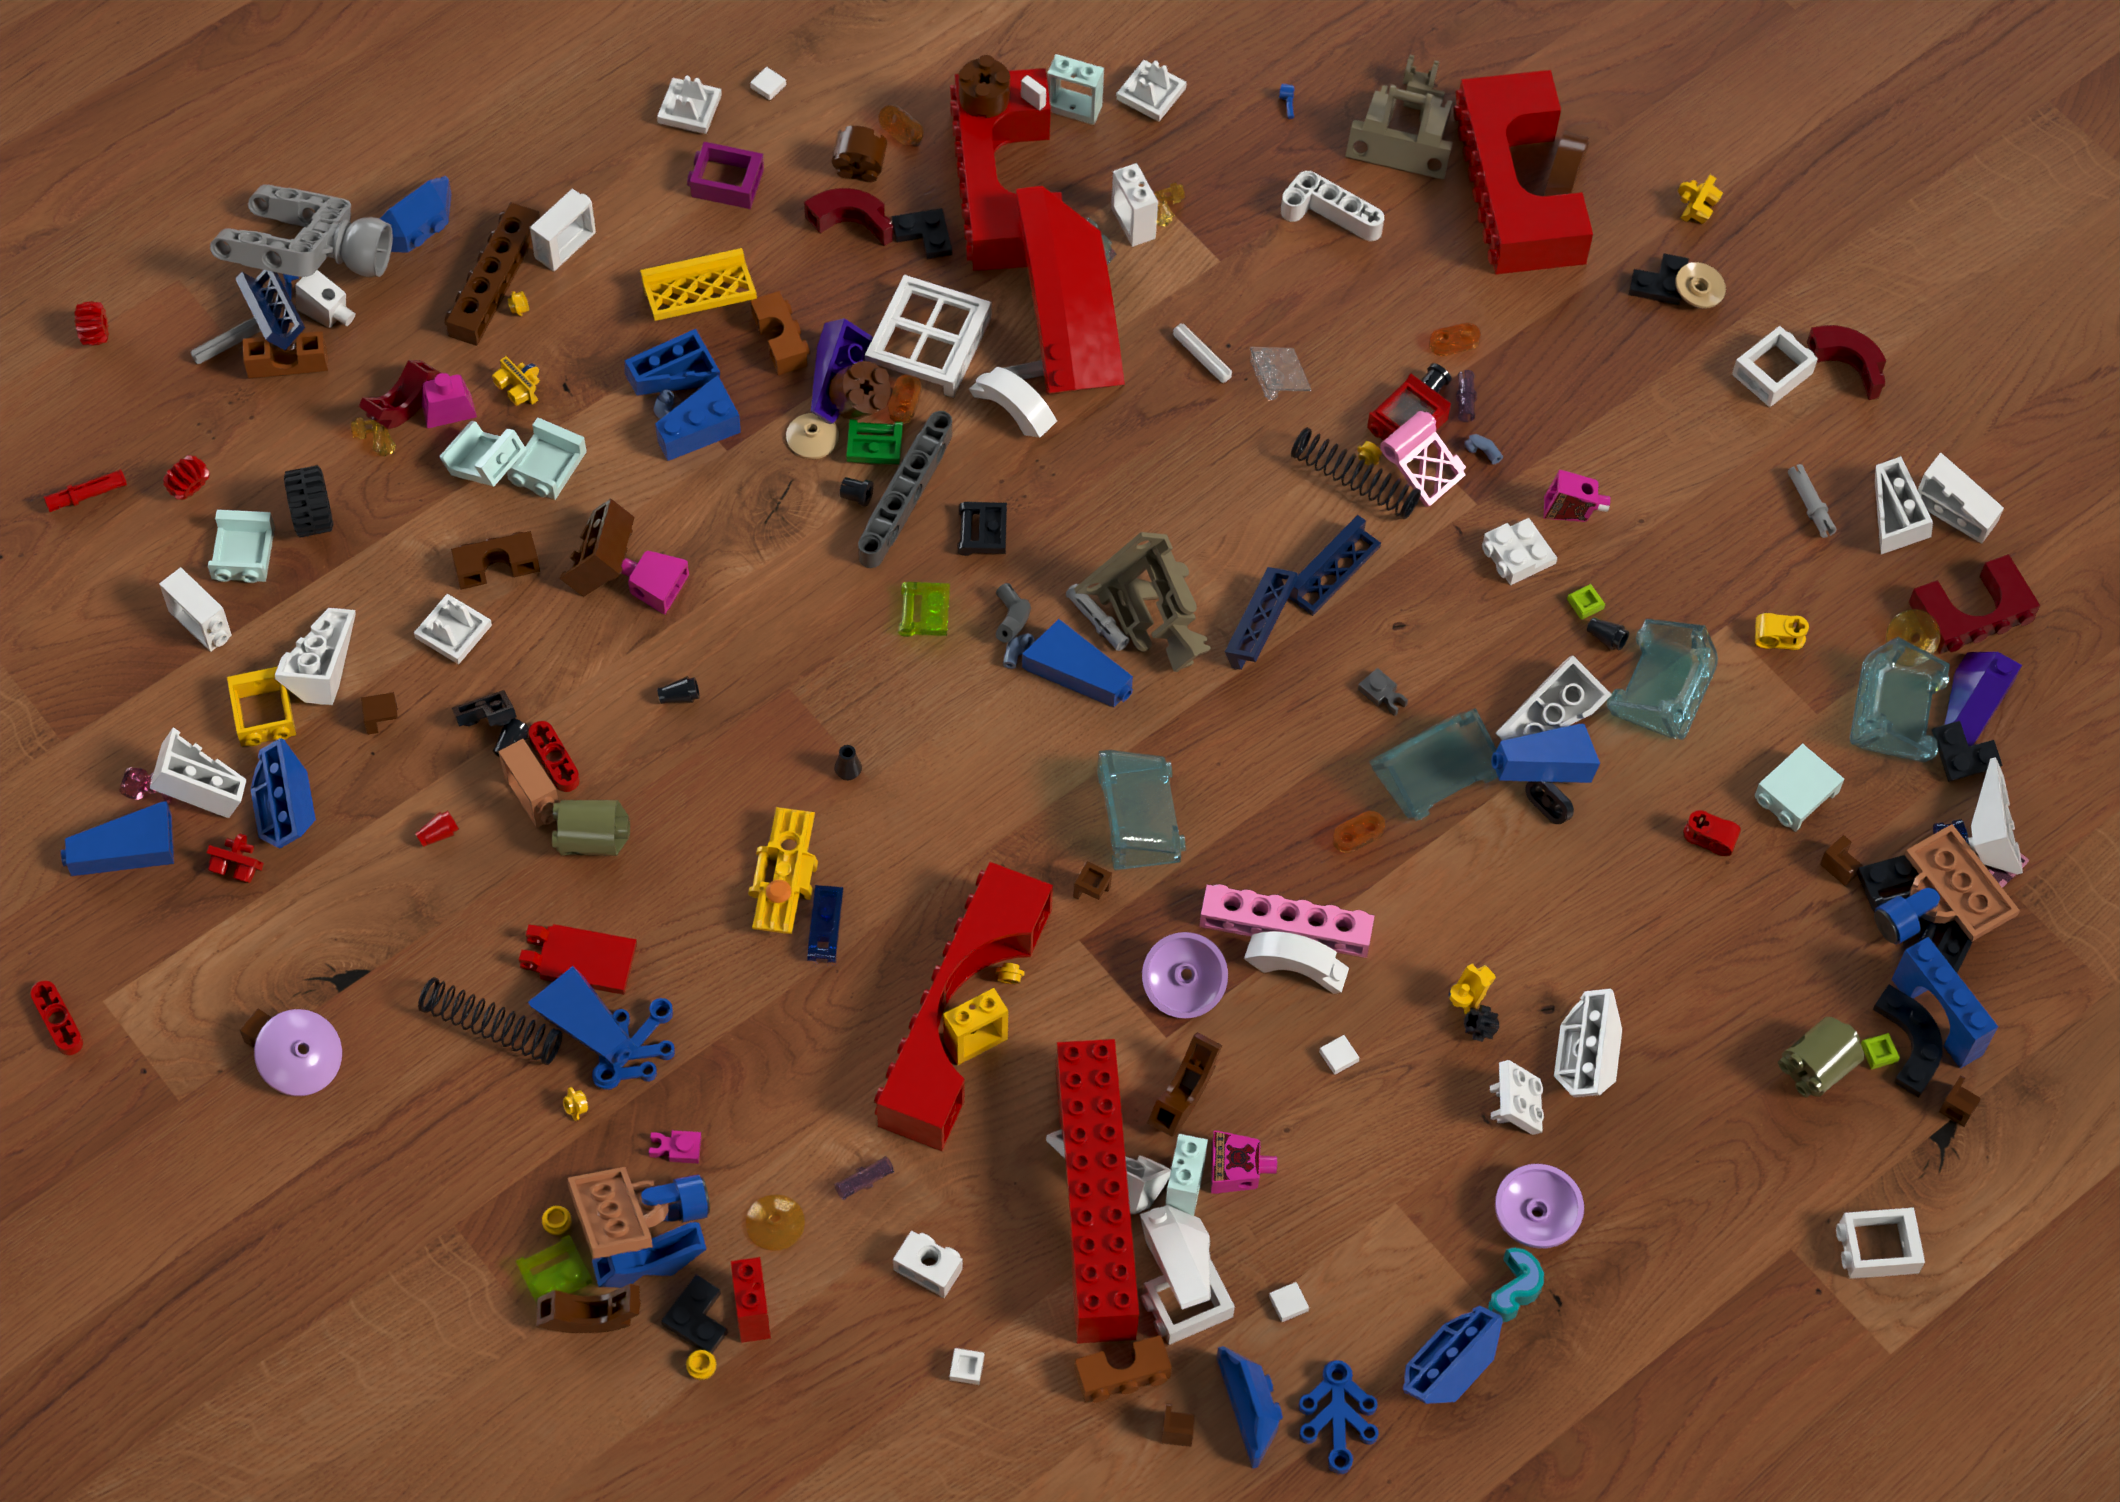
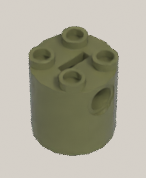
M562 799L560 803H554L553 819L557 820V831L552 833V846L559 851L560 855L617 856L630 837V818L619 800Z
M1825 1017L1782 1053V1058L1778 1061V1065L1784 1073L1790 1075L1796 1082L1795 1087L1803 1097L1807 1098L1809 1095L1821 1097L1864 1060V1051L1859 1043L1860 1037L1852 1026L1842 1023L1833 1017Z

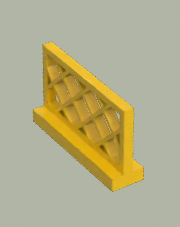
M742 248L640 270L644 293L647 296L655 321L757 299ZM723 282L732 284L728 289L720 287ZM698 287L706 290L703 294L694 292ZM739 287L749 290L740 293L735 292ZM672 293L681 295L677 300L669 298ZM713 293H717V294H720V295H721V296L718 297V298H711V297H710ZM688 298L696 300L694 303H684ZM662 304L670 306L667 309L657 310Z

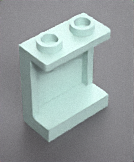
M537 417L532 425L534 434L526 445L525 452L507 471L508 480L518 487L524 486L533 490L541 497L547 496L556 500L586 453L585 439L578 434Z
M470 421L440 455V459L452 476L494 487L525 452L526 448L514 430L506 429L501 436L483 432L477 422Z
M217 510L215 517L218 526L213 559L208 562L211 578L222 582L229 580H239L247 583L266 582L275 529L271 512Z
M1802 744L1759 783L1754 796L1763 808L1769 809L1784 826L1790 827L1796 832L1802 822L1828 797L1833 798L1840 792L1844 778Z

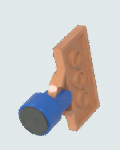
M1953 824L1906 850L1905 856L1919 873L1911 887L1910 897L1904 899L1901 896H1896L1878 906L1874 913V919L1881 934L1890 943L1898 945L1920 932L1918 920L1920 918L1933 923H1947L1955 920L1972 942L2018 916L2020 910Z
M626 1167L568 1178V1188L593 1259L652 1247V1237L648 1228L656 1226L662 1221L680 1220L681 1223L703 1219L707 1218L710 1213L707 1187L703 1177H700L699 1174L673 1179V1183L655 1186L654 1181H640L632 1184Z

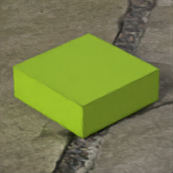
M1591 584L1569 594L1567 597V601L1581 620L1605 608L1604 601Z
M1889 1033L1862 1040L1861 1042L1871 1070L1897 1063L1900 1059Z

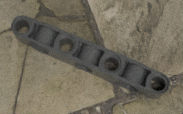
M936 411L929 416L871 515L866 529L858 542L859 561L864 567L875 568L882 563L939 465L952 439V417L949 413Z

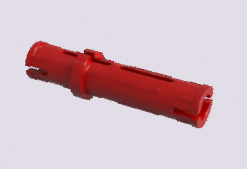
M119 469L73 487L68 485L66 489L44 496V500L51 513L72 504L77 506L79 502L127 486L122 470Z

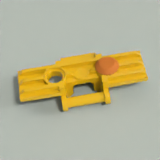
M776 807L768 847H757L756 855L758 860L753 885L749 887L748 891L750 897L758 899L752 929L792 934L800 893L804 895L806 900L811 899L813 888L810 885L812 872L817 871L818 860L815 855L808 853L815 812ZM791 839L796 842L797 845L792 850H784L781 847L782 842ZM769 860L777 861L774 878L771 883L765 882Z

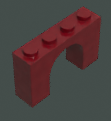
M2009 554L1985 562L1979 576L1995 603L1996 610L1990 614L1972 616L1961 612L1951 603L1938 580L1914 588L1908 603L1939 654L1947 651H1958L1966 644L1972 642L1975 644L1980 643L1990 635L1996 633L2001 635L2012 627L2020 624L2021 626H2026L2035 620L2041 605Z

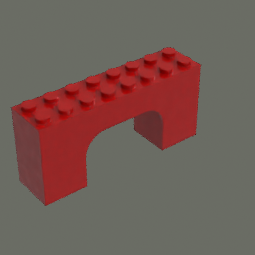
M1046 68L1010 70V99L1008 106L1001 114L990 118L979 114L978 117L972 116L961 107L959 100V74H954V85H950L951 100H954L950 101L951 116H953L952 129L953 136H955V157H957L958 161L957 176L960 179L959 194L960 198H962L961 211L962 219H964V239L967 243L966 258L967 261H972L973 271L1028 267L1022 240L1016 193L1006 190L999 183L994 153L1000 147L1009 143L1050 140L1051 106ZM1026 76H1030L1046 88V106L1040 111L1021 97V80ZM1051 192L1062 201L1061 192Z
M1551 70L1461 79L1460 90H1456L1457 106H1453V116L1455 121H1459L1458 137L1460 141L1464 142L1463 158L1465 162L1468 161L1469 163L1468 178L1470 182L1474 183L1473 199L1474 202L1479 204L1478 220L1479 223L1484 224L1483 240L1485 244L1489 245L1488 261L1490 265L1494 266L1495 274L1586 265L1593 231L1583 192L1537 196L1525 191L1517 181L1509 149L1517 145L1555 141L1561 107Z

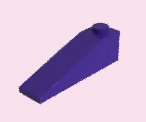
M845 318L826 322L817 345L811 412L829 424H833L840 415L838 408L835 404L832 405L829 398V385L832 378L842 369L854 363L865 361V354L873 339L871 335Z
M1967 652L1953 675V684L1944 725L1960 721L1968 746H1973L2015 682L2022 665L1999 652Z

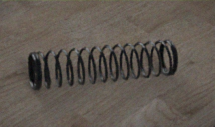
M1308 427L1301 431L1291 449L1292 458H1297L1298 461L1306 459V465L1311 466L1315 464L1316 471L1324 468L1325 476L1333 473L1334 481L1341 479L1343 486L1350 484L1352 491L1359 489L1360 495L1368 494L1370 501L1377 498L1379 506L1386 503L1388 511L1395 508V514L1397 516L1400 515V518L1406 519L1409 517L1419 501L1420 489L1415 488L1405 500L1401 512L1398 514L1399 503L1407 493L1410 486L1409 483L1403 488L1397 503L1389 509L1390 498L1397 490L1401 481L1400 478L1394 483L1388 498L1380 504L1381 493L1388 485L1392 477L1391 473L1385 478L1379 493L1371 499L1372 488L1378 482L1383 472L1382 468L1376 473L1370 488L1362 494V486L1372 472L1374 464L1369 465L1361 483L1353 489V481L1362 469L1365 459L1360 460L1351 480L1345 484L1344 476L1352 466L1356 454L1354 453L1350 457L1343 474L1336 479V469L1345 458L1347 449L1345 448L1341 452L1334 469L1327 474V464L1335 455L1338 444L1332 447L1325 464L1318 469L1317 462L1325 452L1329 439H1326L1322 444L1315 461L1309 464V455L1315 449L1321 435L1317 434L1307 455L1300 459L1299 456L1305 450L1312 435V430Z
M433 977L424 986L418 1001L419 1011L423 1013L431 1011L433 1017L441 1015L443 1021L451 1020L454 1026L461 1024L463 1030L471 1028L475 1035L481 1032L484 1039L491 1037L493 1043L501 1041L505 1048L511 1045L514 1052L521 1050L523 1056H528L532 1053L533 1060L541 1058L542 1064L545 1065L550 1064L558 1053L563 1037L561 1031L555 1030V1028L551 1029L545 1040L542 1054L536 1058L534 1057V1050L544 1035L545 1024L539 1027L533 1041L532 1050L529 1053H524V1046L534 1031L535 1020H532L527 1026L522 1045L515 1049L514 1042L523 1029L526 1020L525 1015L519 1018L511 1042L505 1045L504 1037L514 1022L515 1011H512L507 1017L501 1038L496 1041L494 1040V1033L504 1018L505 1007L498 1011L491 1033L488 1036H484V1029L495 1011L494 1002L486 1010L481 1029L475 1032L474 1024L483 1012L485 998H482L477 1004L471 1025L466 1028L464 1027V1020L474 1005L475 994L468 998L462 1012L461 1021L454 1023V1016L464 1001L465 990L463 989L459 992L454 1002L451 1016L445 1019L444 1012L454 997L455 985L451 986L447 991L442 1003L441 1012L437 1015L434 1014V1008L444 993L446 983L445 981L440 983L438 978ZM435 982L432 995L427 1004L424 1006V1000L427 995V992L430 989L431 985ZM442 984H443L441 993H440L438 999H437L436 1002H435V999H436V997H437V995H438L439 989H440V987H441ZM453 989L452 994H451V997H450L448 1003H447L446 1006H445V1003H446V1000H447V998H448V995H449V993L451 992V990ZM463 993L462 998H461V1001H460V1003H459L457 1009L455 1010L456 1004H457V1002H458V1000H459L461 994ZM472 999V1003H471V1005H470V1007H469L467 1013L465 1014L466 1009H467V1006H468L470 1000ZM481 1003H482V1007H481V1009H480V1012L478 1013V1015H477V1017H476V1019H475V1016H476V1013H477V1011H478V1008H479V1006H480ZM493 1006L492 1011H491V1013H490V1016H489V1018H488L487 1021H486L487 1015H488V1013H489L491 1007ZM502 1012L501 1018H500L498 1024L496 1025V1022H497V1020H498V1017H499L500 1013ZM512 1016L511 1022L506 1030L507 1024ZM522 1021V1024H521V1026H520V1029L518 1030V1032H517V1034H516V1031H517V1029H518V1026H519L520 1022ZM531 1025H532V1028H531V1030H530V1033H529L528 1037L526 1038L527 1033H528V1031H529V1029H530V1027H531ZM542 1029L541 1035L537 1041L538 1035ZM557 1036L554 1048L550 1056L547 1058L549 1048L554 1038Z

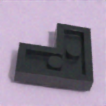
M942 208L892 216V225L897 243L922 239L927 259L952 255V246Z
M1663 253L1659 273L1634 269L1628 295L1680 305L1681 295L1676 288V276L1679 270L1688 264L1689 258Z
M505 690L452 708L459 727L475 725L483 718L487 719L490 726H503L508 724L511 719L517 717Z
M1960 721L1935 727L1931 730L1948 782L1986 772L1991 758L1996 757L1999 766H2003L1995 741L1991 740L1968 746Z
M696 1274L661 1320L662 1326L698 1349L706 1350L713 1354L728 1334L727 1328L706 1315L721 1295L720 1289Z

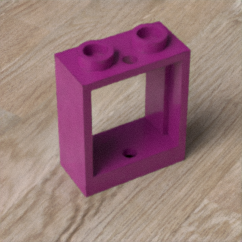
M703 142L701 151H697L695 154L694 171H690L687 178V186H690L691 197L751 209L764 172L763 154ZM712 161L746 168L747 171L742 186L739 187L702 179L707 162Z

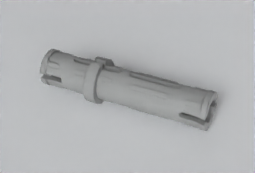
M1798 464L1797 468L1799 471H1796L1794 466L1788 470V475L1791 477L1808 509L1807 515L1809 519L1814 521L1821 537H1828L1826 531H1828L1830 536L1833 535L1837 528L1827 513L1828 507L1826 503L1821 502L1804 470V466Z
M1079 584L1072 585L1067 590L1066 597L1078 607L1096 627V632L1100 636H1104L1114 646L1115 650L1120 651L1124 649L1130 639L1116 626L1115 619L1111 616L1108 617L1088 594L1075 593L1074 588Z

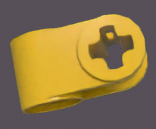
M1760 614L1756 617L1755 644L1765 649L1799 650L1805 645V635L1808 633L1809 624L1805 618L1797 615Z

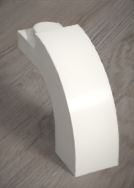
M996 367L992 372L980 375L976 379V383L969 388L973 397L989 399L1003 406L1015 419L1024 435L1040 438L1057 422L1042 397L1027 382L1007 369Z
M1269 931L1253 934L1244 957L1247 962L1263 973L1275 970L1298 972L1310 977L1333 994L1342 992L1349 971V967L1335 958L1337 952L1332 948L1313 939L1287 932Z

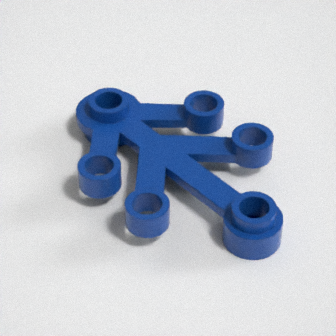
M658 998L650 1004L651 1016L631 1038L637 1049L632 1052L629 1059L614 1066L599 1056L600 1063L594 1068L592 1073L593 1082L598 1088L610 1090L615 1088L621 1080L641 1077L642 1080L649 1082L656 1078L657 1070L654 1063L644 1062L640 1066L622 1068L628 1060L657 1056L662 1060H670L674 1057L675 1048L671 1041L665 1040L659 1044L641 1046L659 1024L667 1023L672 1019L673 1008L669 1000ZM618 1009L613 1013L615 1019L619 1016L626 1017V1020L619 1022V1024L629 1036V1013L624 1009ZM659 1011L667 1012L665 1016L657 1015ZM665 1047H669L671 1049L669 1053L661 1052V1050ZM647 1068L653 1070V1072L649 1075L643 1073V1071ZM605 1074L612 1075V1078L609 1080L602 1079Z
M1339 1360L1329 1362L1323 1370V1381L1310 1394L1301 1397L1299 1410L1305 1415H1311L1317 1409V1402L1332 1390V1402L1310 1423H1306L1301 1427L1299 1436L1302 1442L1312 1444L1316 1441L1318 1432L1333 1419V1450L1329 1454L1328 1466L1336 1474H1345L1351 1469L1353 1463V1456L1346 1449L1345 1420L1360 1433V1439L1365 1444L1375 1443L1379 1432L1375 1425L1368 1424L1344 1401V1391L1359 1403V1410L1363 1415H1373L1376 1412L1378 1403L1375 1397L1367 1395L1352 1381L1353 1373L1350 1366ZM1336 1372L1340 1373L1343 1378L1341 1380H1335L1333 1379L1332 1374ZM1311 1401L1314 1406L1310 1409L1305 1408L1303 1402ZM1369 1401L1373 1404L1374 1407L1372 1409H1366L1364 1408L1363 1403ZM1305 1430H1312L1314 1436L1306 1437L1303 1432ZM1366 1430H1370L1374 1433L1375 1436L1373 1438H1367L1365 1437L1364 1432ZM1342 1459L1345 1462V1466L1338 1467L1334 1461Z

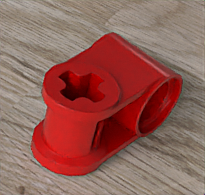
M1703 810L1691 813L1688 823L1683 830L1684 838L1689 843L1726 857L1732 855L1741 832L1740 826L1733 821L1719 818Z

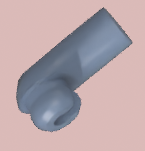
M662 390L656 399L654 413L659 419L667 415L672 409L674 394L670 390Z
M1473 434L1464 443L1471 453L1476 452L1478 448L1481 449L1492 464H1497L1503 459V455L1490 439Z
M1024 634L1009 641L1005 651L1003 666L1008 669L1016 668L1018 656L1022 655L1036 641L1034 636Z

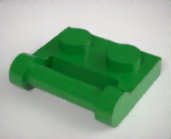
M850 419L847 462L900 465L903 422H895V424L863 423ZM858 433L892 434L894 436L862 435Z

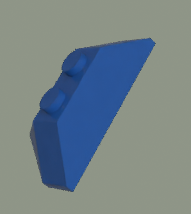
M442 176L441 178L427 181L391 207L380 218L382 221L391 224L393 241L391 252H410L415 247L421 246L430 236L443 230L448 224L452 195L448 177Z
M279 738L259 750L258 758L260 760L255 768L250 790L258 837L277 848H282L300 838L316 818L308 773L286 741Z
M1478 1306L1473 1309V1312L1462 1314L1443 1324L1406 1364L1405 1384H1403L1404 1392L1426 1404L1456 1402L1494 1360L1503 1322L1501 1315Z
M1224 1346L1218 1347L1216 1359L1252 1469L1257 1468L1278 1431L1279 1420L1283 1419L1282 1411L1278 1402L1273 1403L1270 1394L1273 1392L1272 1381L1269 1374L1264 1375L1262 1366Z

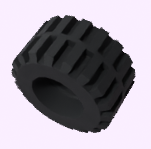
M315 465L285 471V490L294 530L298 537L331 532L333 529V519L321 468Z

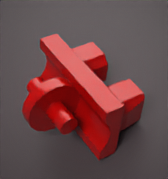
M239 833L235 840L229 838L225 840L224 845L232 848V851L211 845L208 846L206 853L211 855L208 870L213 873L225 876L229 863H237L233 878L250 883L256 869L262 871L263 862L243 855L244 852L252 854L254 850L253 845L247 844V836L245 834Z

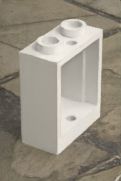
M1135 163L1113 171L1111 209L1131 246L1133 247L1156 239L1158 201L1138 164Z
M571 189L530 227L535 259L552 271L558 269L596 233L592 201L587 195L580 194Z
M1779 326L1736 360L1732 375L1767 406L1771 407L1813 374L1818 358L1815 357L1810 349L1800 344L1790 332L1785 331ZM1775 345L1799 365L1778 383L1753 363Z
M181 567L159 583L168 611L210 652L224 645L229 637L232 636L223 607Z
M1914 1208L1844 1213L1839 1224L1836 1225L1837 1239L1842 1241L1844 1248L1841 1255L1842 1265L1844 1269H1848L1849 1279L1918 1274L1925 1264ZM1897 1224L1904 1257L1861 1261L1855 1227Z
M1211 1259L1209 1264L1210 1299L1215 1308L1173 1325L1157 1293L1170 1287L1164 1275L1144 1283L1141 1300L1147 1312L1152 1311L1156 1319L1154 1321L1155 1329L1158 1335L1165 1337L1168 1345L1233 1317L1235 1306Z

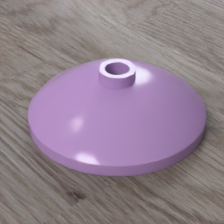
M1180 932L1161 939L1151 948L1143 964L1142 981L1148 998L1159 1010L1177 1018H1193L1207 1013L1221 1000L1228 983V968L1222 952L1211 940L1196 933ZM1184 969L1191 970L1192 977L1190 979L1183 978L1182 971Z
M294 1009L277 1014L262 1027L255 1042L254 1058L261 1077L270 1087L285 1095L307 1096L322 1090L334 1079L342 1061V1046L336 1030L325 1018L312 1011ZM299 1045H304L307 1048L306 1054L298 1052Z
M1530 1164L1515 1169L1504 1178L1496 1194L1495 1210L1500 1225L1511 1238L1528 1247L1551 1248L1563 1244L1576 1233L1583 1219L1584 1201L1577 1184L1566 1173L1553 1166ZM1539 1211L1541 1212L1542 1216L1536 1217L1532 1214V1212Z

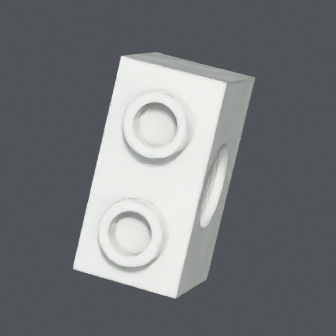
M911 1231L893 1259V1270L945 1298L963 1270V1259L960 1258V1254L950 1247H945L944 1249L935 1244V1241L930 1236ZM927 1258H933L937 1263L932 1266H926L922 1261Z

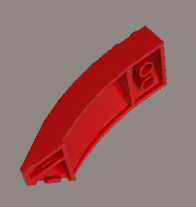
M1042 185L1017 188L1016 196L1020 226L1033 295L1046 394L1051 395L1125 385L1113 296L1101 231Z

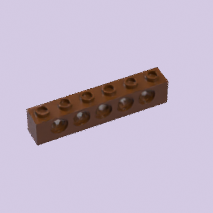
M510 202L506 211L501 212L496 230L491 231L485 250H481L478 255L476 267L468 273L464 289L458 292L453 309L449 310L445 316L444 323L447 326L449 337L478 346L532 245L530 227L540 219L539 211Z

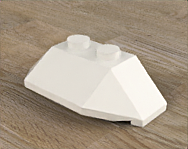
M1612 989L1585 991L1580 997L1581 1000L1572 1008L1561 1023L1554 1077L1573 1097L1601 1095L1616 1082L1622 1026Z

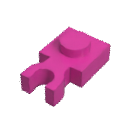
M672 1130L671 1137L651 1132V1142H659L661 1146L659 1148H649V1157L659 1158L663 1155H669L670 1162L699 1164L701 1132Z

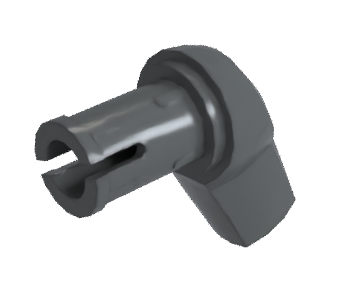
M1005 583L996 590V595L1008 608L1006 618L996 631V638L1005 643L1011 641L1023 629L1031 612L1029 601L1021 599L1010 583Z

